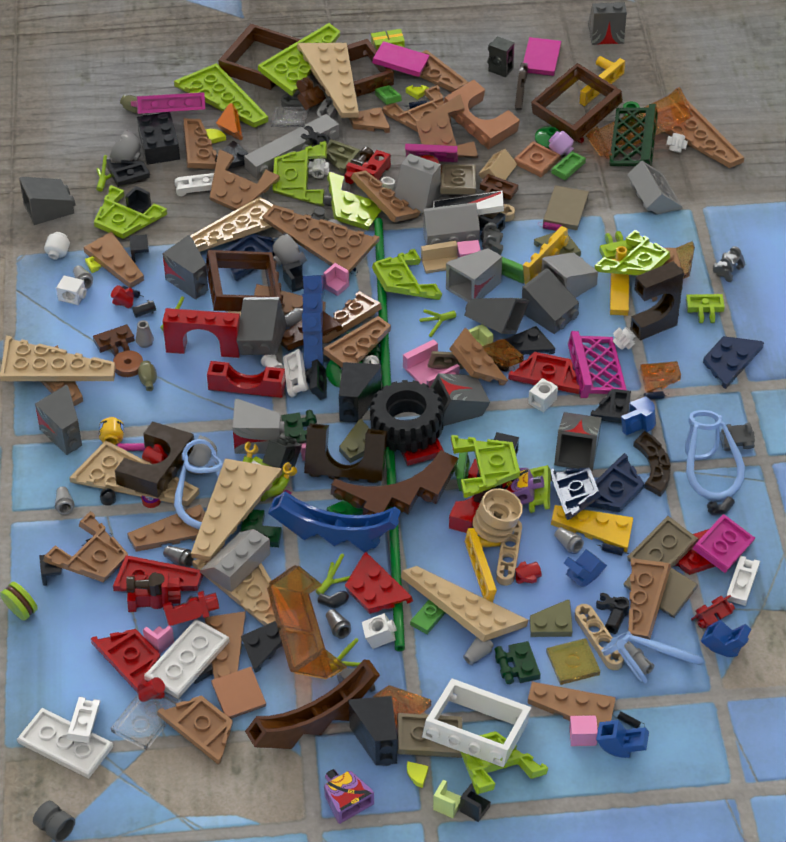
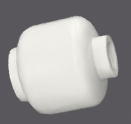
M54 232L47 237L44 250L51 259L63 258L67 254L70 241L64 233Z

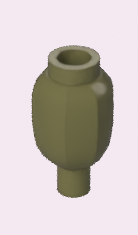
M123 95L120 100L123 108L138 114L137 107L131 106V101H137V97Z
M142 361L138 368V376L140 382L146 386V390L152 391L154 389L153 384L157 379L156 368L150 361Z

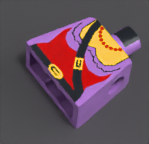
M519 468L520 477L503 483V489L515 494L520 499L522 505L534 500L535 489L544 488L543 477H533L529 468Z
M332 769L326 773L325 779L328 783L324 785L325 798L339 824L374 805L373 790L352 771L339 775L335 769Z

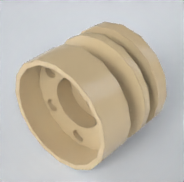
M500 488L487 491L473 518V527L478 535L487 541L495 543L508 540L522 514L523 506L520 499L510 491Z

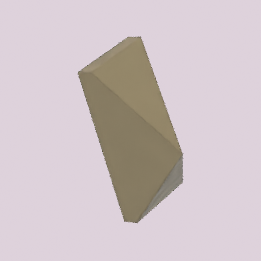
M432 351L427 364L428 368H450L458 364L460 369H464L452 352Z

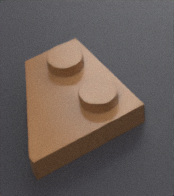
M381 107L359 111L358 118H349L353 129L375 131L376 128L384 129V133H390L389 124Z

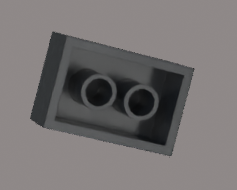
M161 112L138 116V132L146 165L180 160L179 143L171 113Z

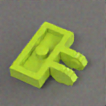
M616 231L615 238L617 242L613 243L610 233H606L605 241L607 244L600 245L599 251L602 257L615 259L617 247H626L627 255L636 247L626 244L622 233Z
M686 294L687 313L698 312L699 323L704 322L703 312H709L710 323H715V312H724L723 294Z

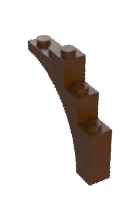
M440 450L435 459L423 471L407 480L385 486H360L334 479L331 484L330 494L338 500L351 503L355 508L363 509V515L384 512L390 507H396L401 511L400 513L404 512L409 515L418 497H422L426 502L438 503L457 468L458 458Z
M364 659L346 679L328 693L313 702L285 713L256 716L245 730V733L254 747L292 749L303 734L322 735L333 720L349 721V700L363 698L380 674L370 660Z

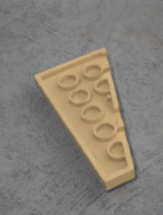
M297 43V49L299 52H302L304 60L308 61L311 71L320 85L325 88V93L332 99L333 105L341 118H358L359 111L347 43Z
M258 197L192 234L191 237L199 252L272 228V226L262 220V216L273 204Z
M6 335L0 381H114L116 366L115 362L96 357L90 359L83 357L80 353H75L74 355L67 353L66 350L43 344H29L27 340L23 339L21 341L13 340L11 336Z
M418 566L402 570L401 578L483 642L527 627L528 619Z

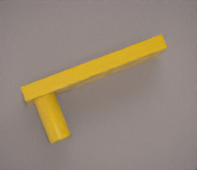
M599 56L596 60V65L605 69L599 77L610 84L624 74L625 60L619 58L616 62H612L602 56ZM588 85L580 91L579 104L586 106L600 93Z
M624 246L617 247L616 258L612 260L620 262L627 256V248ZM611 273L610 315L628 316L629 275Z
M468 528L464 542L484 599L493 602L497 589L483 548L500 546L501 542L487 541L478 536L474 528Z

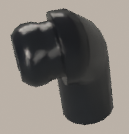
M729 496L726 497L722 504L717 505L716 501H710L707 504L708 512L712 515L726 514L735 501Z
M339 591L332 596L321 593L318 597V603L331 608H338L348 601L349 595L346 591Z

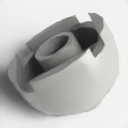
M126 130L120 136L123 139L115 143L109 157L115 163H121V160L138 161L141 156V152H139L141 148L140 141L133 133Z
M286 233L282 234L273 244L274 261H276L278 266L281 264L284 266L298 260L301 264L305 263L307 259L304 253H300L297 243Z
M200 435L198 439H204L210 442L211 445L214 447V450H216L217 455V447L213 443V441H211L205 436L203 437ZM205 444L194 445L188 457V462L198 467L206 465L211 458V449ZM187 470V472L192 473V474H195V475H203V474H205V473H194V472H190V471Z

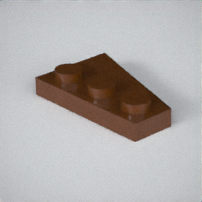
M323 311V336L333 330H336V332L343 330L342 324ZM302 320L287 329L283 335L280 344L288 351L304 345Z

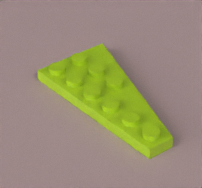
M328 23L259 64L258 71L289 95L293 96L298 90L296 86L297 80L308 77L312 72L308 61L304 60L302 52H299L297 49V43H335L340 37V31Z
M217 63L174 81L175 87L187 93L204 92L205 102L223 112L228 104L233 103L238 110L239 120L254 128L268 122V116Z

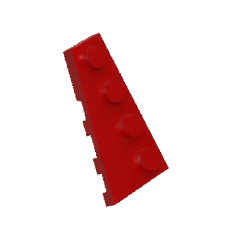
M126 555L113 584V591H127V576H134L135 580L148 579L152 573L162 574V571H168L169 577H180L181 591H198L204 575L200 573L199 569Z

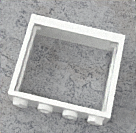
M451 679L427 717L422 737L504 767L528 724L531 707ZM451 701L511 723L514 727L503 745L438 721V718L448 702Z

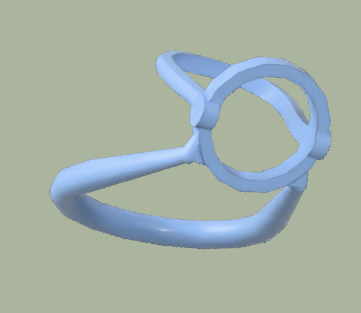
M707 410L694 411L689 416L690 428L685 442V453L688 456L686 474L690 485L697 494L708 500L721 501L728 496L731 497L740 489L745 477V465L727 426L722 421V416ZM708 416L714 418L715 423L702 424L696 422L694 418ZM722 426L737 465V477L728 490L715 493L702 488L698 483L694 473L695 460L709 458L717 451L720 443L719 427ZM697 429H715V445L707 454L695 455Z
M204 439L192 440L185 446L182 453L184 464L174 499V507L178 516L187 525L196 529H200L202 522L191 518L182 506L186 469L194 473L216 472L219 477L220 469L223 467L221 460L216 456L214 447ZM205 444L211 449V458L206 465L198 467L188 462L187 452L193 445Z
M630 631L612 638L601 650L604 656L618 650L632 672L643 684L648 682L644 673L624 647L629 640L697 665H702L704 662L701 656L657 641L634 636Z

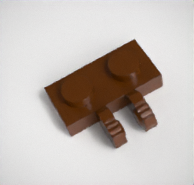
M304 77L301 80H297L296 86L300 91L297 98L305 110L321 104L326 99L324 92L319 86L313 87V82L310 78Z
M487 174L480 183L479 189L485 191L484 193L502 191L503 198L511 200L518 191V184Z
M127 324L93 336V341L100 353L111 350L114 356L119 353L117 347L121 346L124 351L130 350L128 343L135 341L134 335Z

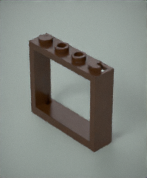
M250 24L218 60L219 66L230 77L271 90L276 85L261 72L236 64V62L254 41L284 50L301 39Z
M368 39L347 45L350 62L366 56L373 62V57L377 50ZM374 64L381 73L353 81L356 97L374 92L376 88L394 85L393 70Z
M577 63L571 69L569 68L551 86L547 87L538 97H535L531 102L534 115L560 132H566L577 142L623 102L620 89ZM580 80L606 97L574 125H571L546 109V107L575 82Z
M208 250L206 268L213 311L241 312L244 297H279L283 306L281 283H278L279 272L276 271V261L273 259L272 252ZM218 268L265 270L270 296L223 294Z

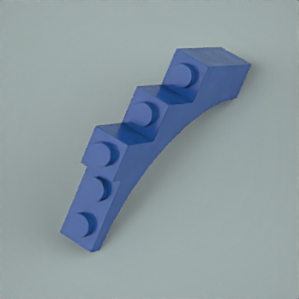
M323 275L303 276L302 330L305 369H310L312 361L316 359L324 366L323 298L325 291Z
M285 491L273 499L268 514L303 540L316 534L333 546L348 540L365 553L379 545V538L385 532L397 527L401 511L393 507L384 512L371 515L338 514L313 507Z

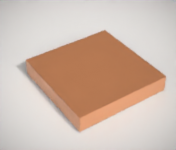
M533 141L514 160L517 166L542 177L561 160V155Z
M252 667L211 680L221 709L230 719L266 706Z

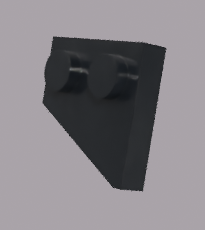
M537 326L505 339V345L514 356L531 355L539 351H549V354L555 353V347Z

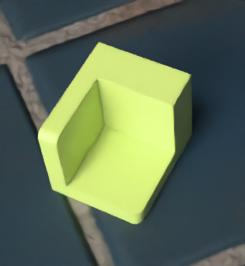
M481 324L468 330L476 341L482 345L484 351L493 348V333L485 325Z
M442 780L433 796V810L454 818L460 807L461 796L447 790L446 780Z

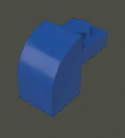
M645 396L630 402V413L621 416L622 432L625 435L641 429L649 432L655 427V405L649 398Z
M587 549L576 561L568 557L564 562L569 567L566 575L581 587L587 586L594 581L607 566Z
M719 620L707 626L701 642L717 654L725 657H736L741 647L748 642L751 628L744 624L732 630Z
M620 720L599 722L596 741L607 753L617 757L630 758L631 752L647 750L649 731L646 727L626 730Z

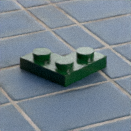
M253 509L247 518L242 521L240 532L254 529L269 538L270 547L279 548L282 533L281 527L263 526L265 511Z

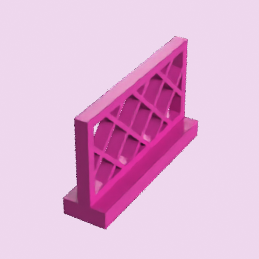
M204 92L136 96L137 101H131V106L137 107L138 114L205 109Z
M571 331L568 349L573 369L576 373L577 384L580 386V398H588L589 394H608L611 389L627 390L613 337L580 336L579 331ZM582 342L589 343L592 346L588 348ZM609 343V348H605L600 344ZM595 348H597L598 350H600V351L603 352V353H602L601 355H599V354H597L596 352H594L593 350H594ZM588 354L595 358L593 362L586 358ZM607 355L611 357L613 360L609 362L603 357ZM600 361L601 363L606 365V367L603 369L596 363ZM591 368H593V369H595L596 371H598L599 373H598L597 375H595V374H593L592 372H590L589 370H590ZM610 368L613 371H615L616 374L612 375L607 370ZM604 375L610 380L608 382H605L599 377ZM596 381L602 387H593V383ZM614 382L617 385H619L620 388H615L610 384Z

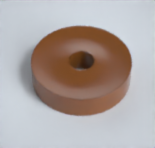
M130 350L118 353L113 359L116 366L115 372L122 377L138 375V368L143 361L142 356L138 352Z

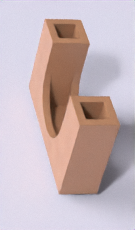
M472 80L444 98L443 104L461 94L465 111L453 113L450 116L489 150L516 133L520 120L509 110L490 120L475 117L469 109L483 101L485 89L475 80Z

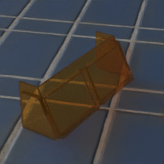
M680 87L676 88L668 96L652 103L656 104L658 111L656 135L689 120L693 116L691 113L692 109ZM640 113L636 117L641 120L646 116V113ZM629 115L624 116V117H622L621 119L624 120V119H626ZM632 119L626 124L632 127L637 122ZM614 122L602 128L596 126L586 134L587 139L599 155H604L606 159L612 156L611 146ZM640 125L634 131L639 134L644 128ZM622 126L618 129V132L622 134L628 129ZM630 133L625 138L630 141L635 135ZM638 139L633 145L635 146L641 143V141ZM623 140L616 143L619 148L626 144Z
M294 565L270 581L267 588L277 626L281 628L279 634L290 671L295 674L328 679L347 668V666L328 652L323 643L309 596L311 592L322 586V584L301 566Z

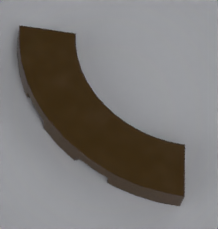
M521 62L515 100V109L519 110L523 106L524 84L527 79L528 63Z
M644 431L634 441L633 447L644 454L650 465L651 473L644 484V488L661 497L670 479V459L662 448V444L651 434Z

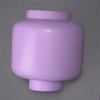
M557 131L548 140L550 142L549 148L561 156L564 154L567 156L574 149L572 147L574 140L564 131Z

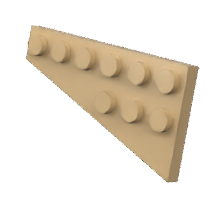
M105 441L69 477L71 483L100 489L110 488L115 492L140 497L143 495L157 498L116 485L115 469L124 458L143 464L151 463L108 441ZM178 477L172 478L167 489L158 497L160 501L174 503L179 481ZM184 481L182 505L189 506L200 492L199 488Z
M225 458L192 548L191 557L210 561L225 545L226 539L231 534H234L239 523L244 521L260 502L261 496L265 491H269L273 486L274 480L281 476L282 468Z
M196 559L192 561V565L194 568L201 570L209 561ZM262 563L232 592L209 579L264 626L279 619L286 636L299 632L296 621Z

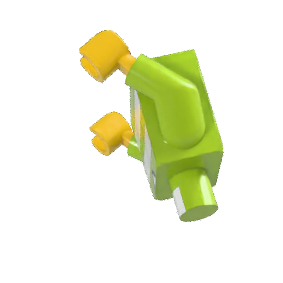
M250 442L245 444L247 455L244 456L243 462L270 466L263 463V460L257 456L252 458L259 450L256 444L252 450H249ZM289 462L285 463L281 476L274 480L273 486L269 491H265L260 501H265L268 498L282 494L290 481L289 477L297 474L296 467L293 466L291 468L292 464Z

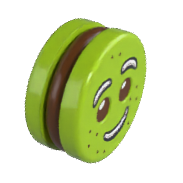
M11 582L6 589L0 592V596L6 606L23 621H26L32 613L38 610L34 599L16 582Z

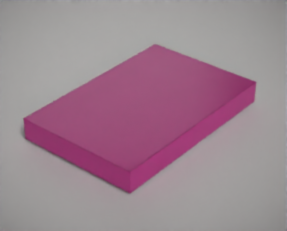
M529 37L523 63H528L527 73L554 76L561 41Z
M383 41L373 57L372 63L420 77L430 55Z
M405 144L406 157L409 154L418 157L428 155L436 158L438 162H458L457 146Z
M723 514L695 544L693 550L726 573L740 555L753 543L755 537Z

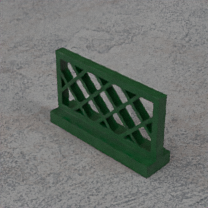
M649 104V107L616 108L610 166H636L641 161L652 166L658 119L656 104ZM640 113H646V116L641 120L636 117ZM620 114H628V115H629V116H628L626 119H624V120H622V119L620 118ZM634 119L637 123L634 124L632 127L626 124L630 120ZM641 125L644 130L638 134L634 130ZM625 126L628 130L620 134L618 129ZM630 133L635 135L630 141L625 138ZM639 139L642 144L636 148L633 143ZM623 140L626 144L619 148L616 143ZM630 146L633 151L627 155L623 151ZM621 154L624 156L622 160L614 161L617 155ZM635 154H639L641 156V159L632 160L631 157H633Z

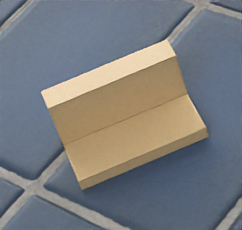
M503 149L493 154L479 172V176L484 179L487 174L506 180L517 163L507 150Z
M450 241L421 246V261L425 273L445 271L446 263L458 258L457 242Z

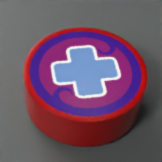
M141 495L142 504L147 508H155L161 503L158 498Z

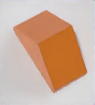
M230 103L216 124L221 131L238 140H242L238 110L233 103Z

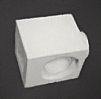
M63 276L56 287L59 301L79 305L87 293L84 280Z
M542 378L529 391L528 404L544 413L557 400L558 386Z
M385 613L362 622L365 639L372 649L396 640L394 635L396 631L395 623L392 619L389 620Z

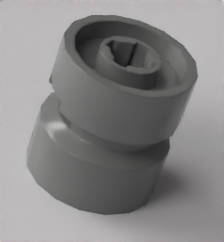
M49 800L37 809L33 817V824L40 830H44L53 840L60 842L72 832L75 826V819L66 811H62L53 801Z

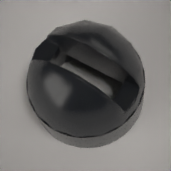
M110 488L103 489L100 493L101 503L106 506L114 504L116 502L115 492Z

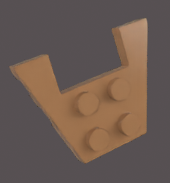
M436 85L425 90V96L430 100L425 104L403 111L397 103H392L382 107V111L385 115L418 132L416 121L443 105V96L440 93L439 86Z
M461 94L416 121L417 131L421 144L457 146L458 157L478 158L474 141L456 145L448 115L465 111Z
M219 150L210 200L235 211L255 200L262 193L267 192L271 185L276 184L280 180V176L265 170L256 184L227 171L234 160V155Z
M90 511L80 521L79 527L93 535V537L74 556L69 555L55 545L44 556L43 561L104 583L123 563L128 553L114 537L109 536L105 531L106 527L102 523L99 524L95 519L94 513Z

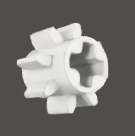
M673 133L672 137L668 136L666 145H669L670 151L681 153L682 149L686 150L688 141L685 140L684 135Z
M325 159L309 161V174H312L317 179L323 178L324 174L328 175L329 162H326Z
M619 327L613 333L615 337L613 342L621 350L625 347L629 350L635 344L633 339L636 336L627 327L623 330Z

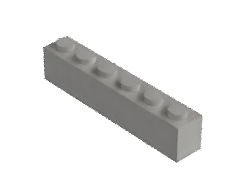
M325 114L245 155V169L258 180L262 177L265 170L274 171V158L293 151L298 152L304 150L305 147L314 145L310 139L304 140L301 138L303 133L309 135V132L304 129L305 126H311L314 132L326 134L329 140H335L339 137V124Z

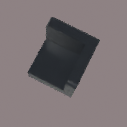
M135 186L125 196L126 207L142 214L151 207L150 192Z
M499 212L493 219L480 215L478 217L480 231H483L487 223H495L497 229L501 232L505 228L506 215Z
M147 234L129 236L131 258L134 263L136 262L135 253L149 252Z
M299 260L283 266V279L292 292L304 289L302 264Z
M39 555L43 586H47L46 576L61 574L62 568L45 563L43 561L45 555Z
M471 783L460 797V812L479 822L490 808L491 802L477 795Z

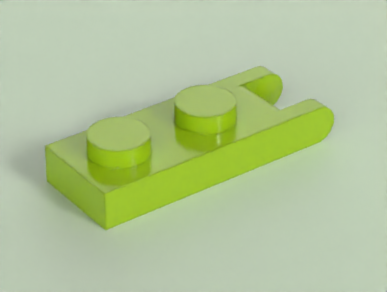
M548 465L530 469L533 477H543L544 488L534 490V500L529 502L530 513L535 512V506L544 504L545 510L550 509L551 470Z

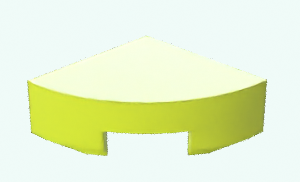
M411 85L406 88V93L418 100L425 95V90L429 87L424 85L413 87Z
M205 129L207 137L211 140L212 144L226 140V135L222 131Z
M93 256L85 259V263L91 273L98 271L102 267L94 260Z
M407 761L408 776L416 786L423 788L429 766Z

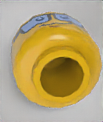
M116 417L103 419L99 424V439L103 443L105 441L114 445L120 443L124 437L123 422Z

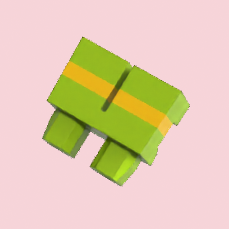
M401 29L389 30L387 35L385 31L371 33V44L377 51L383 41L405 48V40Z

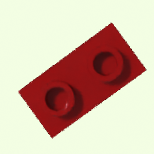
M722 595L711 601L713 605L709 607L706 604L695 611L697 614L691 620L697 618L699 620L697 622L700 628H707V626L718 621L714 614H717L720 620L732 614L735 607L727 601L731 595L725 598Z

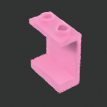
M434 339L403 354V368L415 381H418L419 384L425 383L429 388L438 373L459 375L460 372L458 364L450 368H428L427 364L432 351H438V343Z

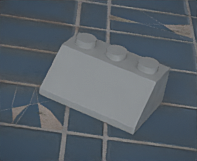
M641 161L627 174L631 180V186L637 190L636 195L643 200V206L647 211L662 214L679 210L683 207L663 173L644 161Z
M476 202L423 209V236L426 245L450 241H479L480 227Z
M254 529L239 532L200 570V573L232 592L270 555L269 538Z

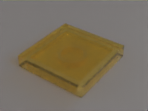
M586 638L546 649L560 685L600 675L599 666Z

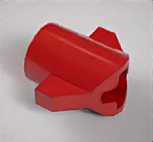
M120 285L114 287L110 295L113 298L112 303L131 308L134 299L133 289L129 287L125 290Z
M155 444L154 448L151 446L146 447L142 454V459L151 464L160 463L168 457L159 444Z
M524 561L515 568L516 583L518 584L524 582L535 583L537 578L542 576L541 568L537 562L527 564Z
M154 677L148 682L143 679L138 682V697L141 702L164 698L165 684L162 679Z

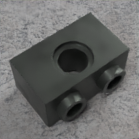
M497 36L493 42L489 43V57L487 60L489 72L507 77L514 68L515 42Z
M288 436L269 440L262 462L282 469L283 465L289 462L292 464L291 467H295L302 445L296 443V439Z

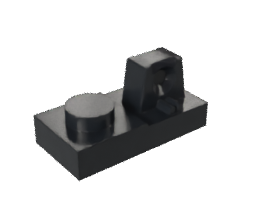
M316 359L312 361V367L305 371L306 381L310 383L311 393L315 394L319 400L327 398V375L325 367Z

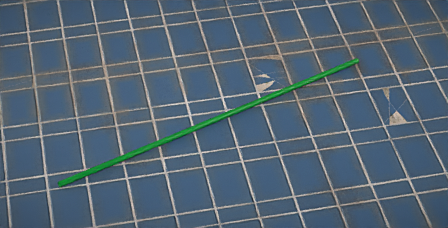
M376 218L374 220V232L376 236L380 237V241L375 245L376 261L385 259L383 220ZM377 278L378 302L381 303L382 307L378 314L380 318L388 323L387 292ZM389 333L380 341L382 388L386 385H391ZM387 447L385 457L387 485L396 484L395 451ZM398 523L395 529L389 530L391 577L402 586ZM403 602L394 604L395 607H393V621L396 626V631L394 632L396 640L394 644L395 650L399 652L405 650Z

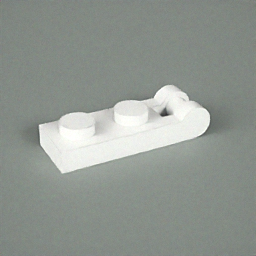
M214 173L176 178L174 181L176 194L184 196L186 193L211 190Z
M298 349L283 356L286 387L289 396L294 397L300 391L305 392L309 390L306 382L303 353Z
M740 555L727 592V596L731 595V597L727 601L746 606L759 569V560L754 559V561H751Z
M84 697L78 698L68 730L67 740L89 743L97 713L99 712L100 700L94 699L90 701Z

